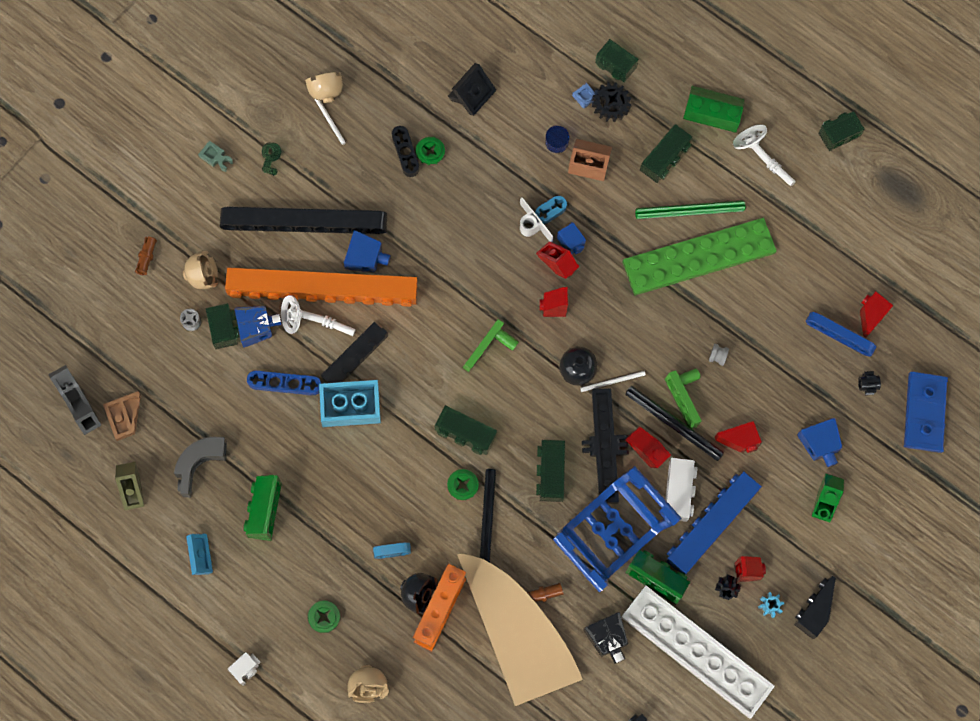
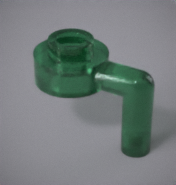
M268 142L262 147V156L265 159L262 171L273 176L278 171L276 168L271 167L272 161H277L282 153L281 147L276 143Z

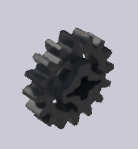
M607 82L606 87L601 84L600 88L595 90V95L592 97L594 102L591 106L596 107L594 113H600V119L606 117V122H608L612 118L613 122H616L617 117L622 120L624 115L627 116L628 109L632 105L629 103L632 98L627 97L629 91H623V85L618 88L616 82L613 86H611L610 82Z

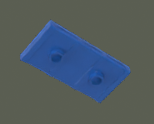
M910 372L908 374L905 448L938 453L944 452L948 377Z

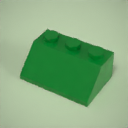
M691 86L683 119L736 133L740 124L745 99Z
M278 475L257 476L256 482H252L251 493H253L252 501L248 502L247 512L250 514L249 519L245 520L243 529L248 538L272 540L282 486Z
M639 550L625 573L676 605L690 584V581L687 580L688 577L679 571L675 573L667 563L656 561L653 559L654 556L648 551L643 550L642 552Z

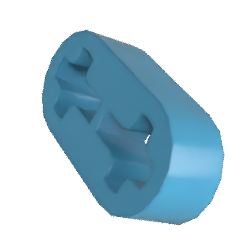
M555 196L536 209L535 214L543 224H547L565 212L567 201L562 196ZM555 202H557L558 204L562 203L561 208H554ZM540 212H542L543 214L548 212L546 214V218H544L543 216L539 217Z
M396 543L374 547V558L382 559L411 554L410 543Z

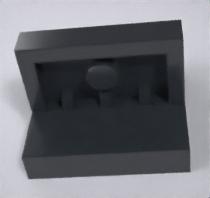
M474 63L455 84L448 97L451 101L462 104L469 115L474 116L495 93L496 88L480 64Z

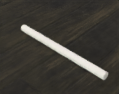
M314 99L339 141L344 145L346 143L322 102Z
M645 371L581 387L580 390L585 392L646 374Z

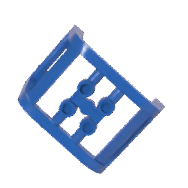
M634 466L614 481L556 534L553 541L598 592H601L608 585L609 578L659 532L674 526L682 518L653 487L649 480ZM630 481L638 489L643 487L661 507L659 513L664 519L658 521L626 483ZM617 490L651 527L640 539L633 532L632 526L625 523L619 516L618 510L612 509L605 501ZM599 506L605 511L607 519L613 521V523L608 524L606 529L602 522H598L591 515ZM584 519L592 526L593 533L598 534L605 541V546L608 549H612L619 557L608 568L573 530ZM618 529L623 536H627L633 543L625 552L618 545V540L611 536L617 533ZM576 547L595 569L591 571L573 549Z

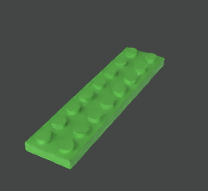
M764 218L632 256L623 259L622 262L635 296L776 253V248Z

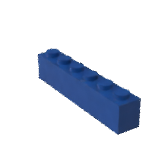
M744 471L740 476L736 474L729 483L732 485L728 490L723 488L717 495L719 500L715 504L712 502L704 510L707 514L703 518L698 517L692 524L694 529L690 533L686 531L679 539L681 544L678 547L673 546L668 551L667 555L669 557L666 562L677 572L679 571L686 575L762 487Z

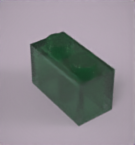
M609 39L597 53L595 63H597L600 69L611 73L616 80H621L625 83L637 68L639 59Z
M854 111L848 114L845 112L833 121L828 120L824 122L818 134L828 151H831L861 137L865 128Z
M229 304L206 308L215 350L238 345L237 338H240L238 327H234L233 323L236 320L234 309H230Z

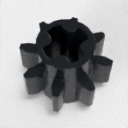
M864 371V374L858 378L859 390L865 391V395H874L877 392L876 390L881 388L880 376L874 375V371Z
M730 575L723 578L719 577L715 588L716 591H720L719 597L726 600L733 597L737 598L738 592L741 589V584H737L738 578Z

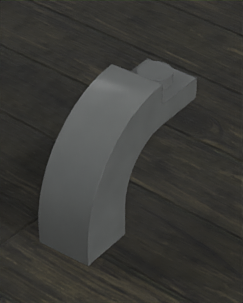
M66 365L48 374L84 435L102 426L83 390Z
M208 437L198 440L187 447L180 455L174 474L177 478H181V480H178V491H180L183 497L191 498L193 475L199 465L210 460L226 461L227 441L225 437Z

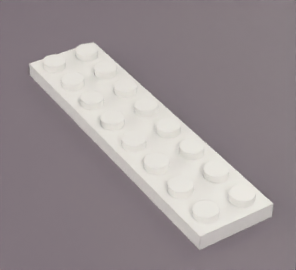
M647 586L643 588L621 617L749 719L753 717L775 687Z

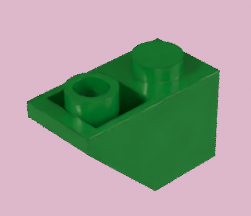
M825 473L818 490L811 517L831 522L844 491V479Z

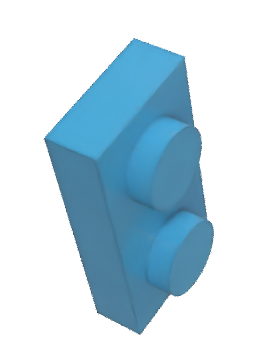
M190 534L186 536L192 575H208L213 573L207 534Z

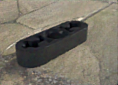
M396 126L392 130V140L403 173L407 177H414L419 173V163L408 130L404 126ZM398 132H401V134H403L404 142L402 143L400 141L399 136H397ZM406 147L411 152L409 155H402L400 150ZM408 160H410L411 166L414 167L413 171L408 169Z

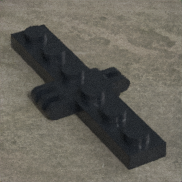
M611 388L592 389L594 436H590L589 440L582 441V446H590V448H582V453H590L591 457H596L598 496L618 479L616 456L629 455V450H621V448L628 447V442H620V440H625L628 435H614ZM618 490L605 500L608 504H619Z

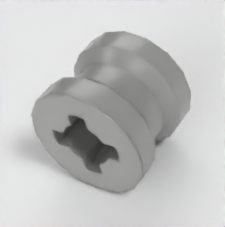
M186 309L181 313L180 321L186 330L195 331L200 327L201 318L197 311Z
M714 343L709 362L715 361L719 365L724 366L729 348H721L718 344Z

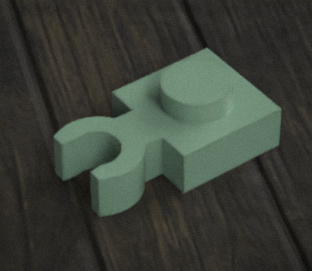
M211 141L198 154L199 158L213 167L219 164L220 169L225 172L227 167L223 164L225 162L233 164L232 158L223 156L225 151Z

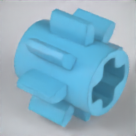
M769 592L767 599L763 596L760 598L763 604L758 608H763V616L771 614V617L774 618L775 612L779 614L783 612L780 606L784 602H780L778 599L779 594L772 596L771 592ZM771 601L774 602L772 609L769 608Z

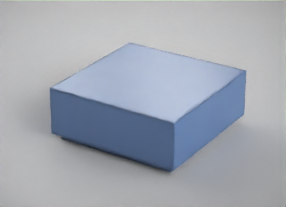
M587 83L572 94L583 109L594 102L592 101V97L595 95L594 91Z

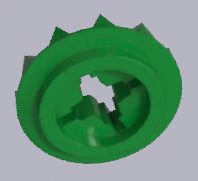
M423 138L416 146L417 158L421 163L437 165L439 161L443 160L445 146L438 138ZM432 148H434L435 154H430L427 156L426 149L431 150Z
M457 470L448 479V491L457 500L466 501L478 491V479L469 470ZM457 479L462 482L468 481L466 485L467 490L464 488L458 489L459 482Z
M329 601L315 603L308 612L310 626L319 633H329L336 628L340 621L338 608ZM318 611L323 614L329 612L327 617L330 623L323 620L318 624L321 618Z

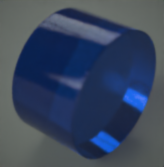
M553 126L548 129L545 136V146L549 151L561 153L567 149L570 138L567 129L562 126Z

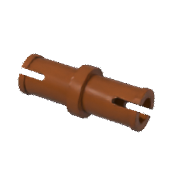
M145 237L142 250L138 254L139 260L135 273L143 276L147 275L150 261L154 257L153 251L157 242L155 238Z
M561 583L544 588L540 586L537 590L527 592L535 602L542 600L546 602V599L564 595Z

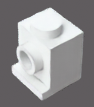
M245 652L228 670L244 686L246 684L244 679L253 677L257 673L256 668L259 667L258 665L261 662L254 654L249 656Z

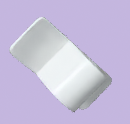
M521 197L520 205L527 212L520 221L521 234L530 237L541 230L546 238L553 242V235ZM530 223L533 227L526 228L524 224Z

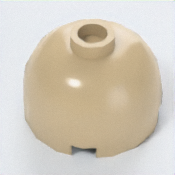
M336 72L315 76L316 80L311 81V78L305 80L308 92L312 98L323 100V103L333 102L334 98L342 92L343 82L340 72L337 75Z
M201 251L191 255L186 260L183 271L184 279L194 288L201 290L214 288L218 284V282L215 283V278H218V269L213 257H208V251Z
M370 665L360 667V669L351 674L348 681V697L352 696L355 702H375V697L380 696L381 700L389 692L387 678L383 672Z

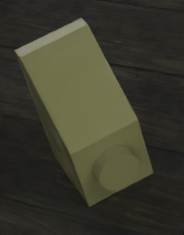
M136 461L116 465L115 479L124 510L144 507L141 480Z

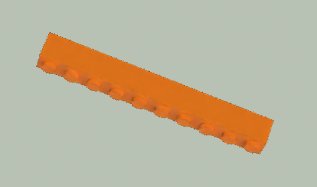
M227 268L225 290L227 295H230L232 298L249 296L251 299L268 297L271 300H278L279 298L292 295L297 300L306 299L309 302L325 300L328 303L344 301L347 304L363 302L366 305L382 303L385 306L401 304V306L410 307L416 305L418 281L417 277Z

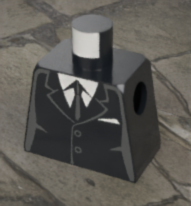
M620 612L583 629L601 657L610 654L614 664L625 660L621 648L628 645V640Z

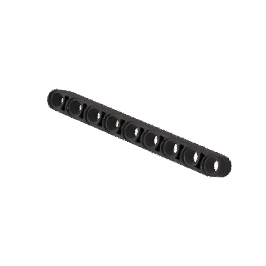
M222 207L220 228L235 231L350 234L357 231L362 234H385L387 232V213L372 210Z

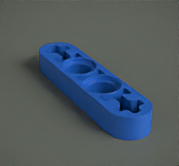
M810 312L806 319V323L809 326L865 356L871 357L876 349V345L871 341L816 312Z
M252 371L247 376L249 387L262 391L317 395L320 393L319 384H322L319 378L306 375ZM255 376H258L259 380H265L264 377L266 376V386H264L262 381H257V384H254L251 379H255ZM274 377L280 379V384L276 387L270 385V380ZM293 379L299 381V386L295 389L289 387V382ZM305 380L306 385H312V382H315L318 387L311 390L310 386H304L305 390H302V381Z

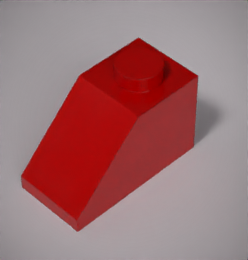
M550 241L536 253L556 275L565 279L573 275L574 271L579 268L569 250Z
M568 287L545 292L543 299L539 300V310L543 311V317H566Z
M876 291L872 296L868 294L861 302L863 307L860 309L862 332L865 338L868 337L894 306Z
M754 421L718 432L714 437L717 442L740 453L757 451L762 443Z
M640 426L625 439L650 468H659L671 456L659 440Z
M741 556L734 563L736 578H738L737 583L758 581L766 574L765 563L761 562V557Z

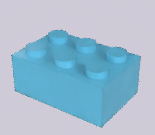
M378 380L319 384L321 423L323 427L381 423Z

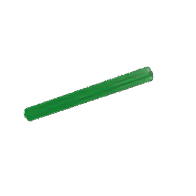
M742 200L636 208L635 217L636 219L743 212L746 209L745 201Z

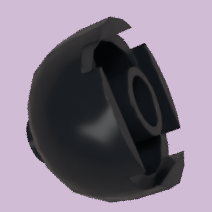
M576 346L563 354L560 360L559 371L566 382L582 386L594 379L598 363L595 355L589 349Z
M415 573L404 580L400 590L401 599L406 608L417 614L419 612L425 613L433 591L438 586L437 579L428 574Z

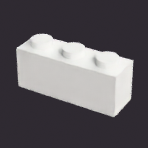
M671 458L669 461L665 500L682 518L680 521L687 522L689 516H693L694 505H691V497H695L696 486L692 485L693 478L696 479L697 467H694L695 461Z

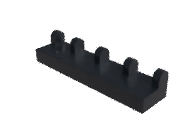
M373 322L321 374V377L327 383L343 382L388 337V332Z

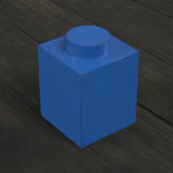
M571 223L557 233V240L571 254H578L584 250L586 239L574 223Z

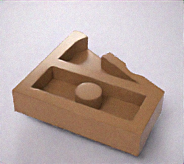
M139 391L103 404L116 441L136 433L141 398Z

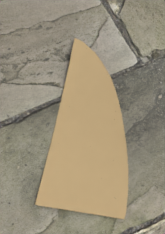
M457 554L463 571L467 572L465 575L514 705H520L583 680L565 642L528 593L507 573L484 559L467 554Z

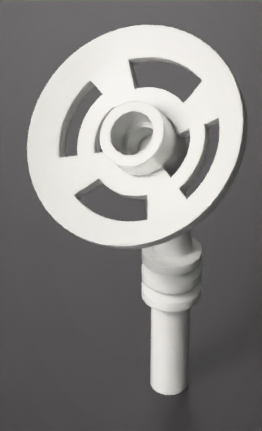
M765 125L752 126L741 132L734 139V148H752L767 164L766 167L770 168L769 170L772 173L779 175L789 186L794 185L796 181L781 168V165L775 159H771L759 146V141L767 133Z
M292 295L286 296L282 302L281 320L285 331L289 334H293L298 330L302 318L322 323V326L326 325L331 330L334 328L351 336L355 334L356 329L339 323L336 319L332 320V317L328 318L327 315L324 317L301 310L297 299Z

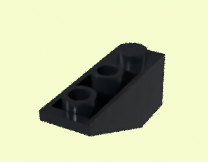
M833 575L828 579L825 577L818 586L820 588L817 594L813 593L807 600L809 604L805 610L801 609L795 616L797 621L794 625L812 639L817 638L829 622L836 577Z

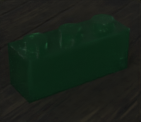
M674 124L641 163L640 171L656 183L660 179L664 180L670 173L669 169L671 166L675 167L679 163L682 153L686 154L692 147L691 141L693 136Z
M446 405L435 424V430L439 436L443 438L450 437L454 439L456 444L462 447L465 445L471 447V450L478 455H482V453L487 455L497 436V430Z
M542 440L541 446L537 445V457H541L540 465L537 464L536 476H540V484H536V495H540L539 501L563 502L565 440Z

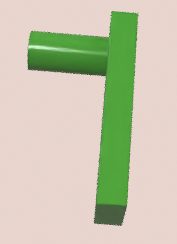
M498 319L465 363L463 368L469 372L493 338L512 351L517 346L519 341L501 329L504 325L502 321Z
M696 368L680 375L675 370L670 372L664 379L687 425L691 429L696 428L702 420L684 385L701 378Z

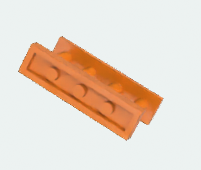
M450 564L447 565L414 633V644L431 652L433 651L466 582L464 577L467 572Z

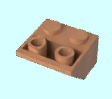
M576 139L568 173L604 181L612 147Z

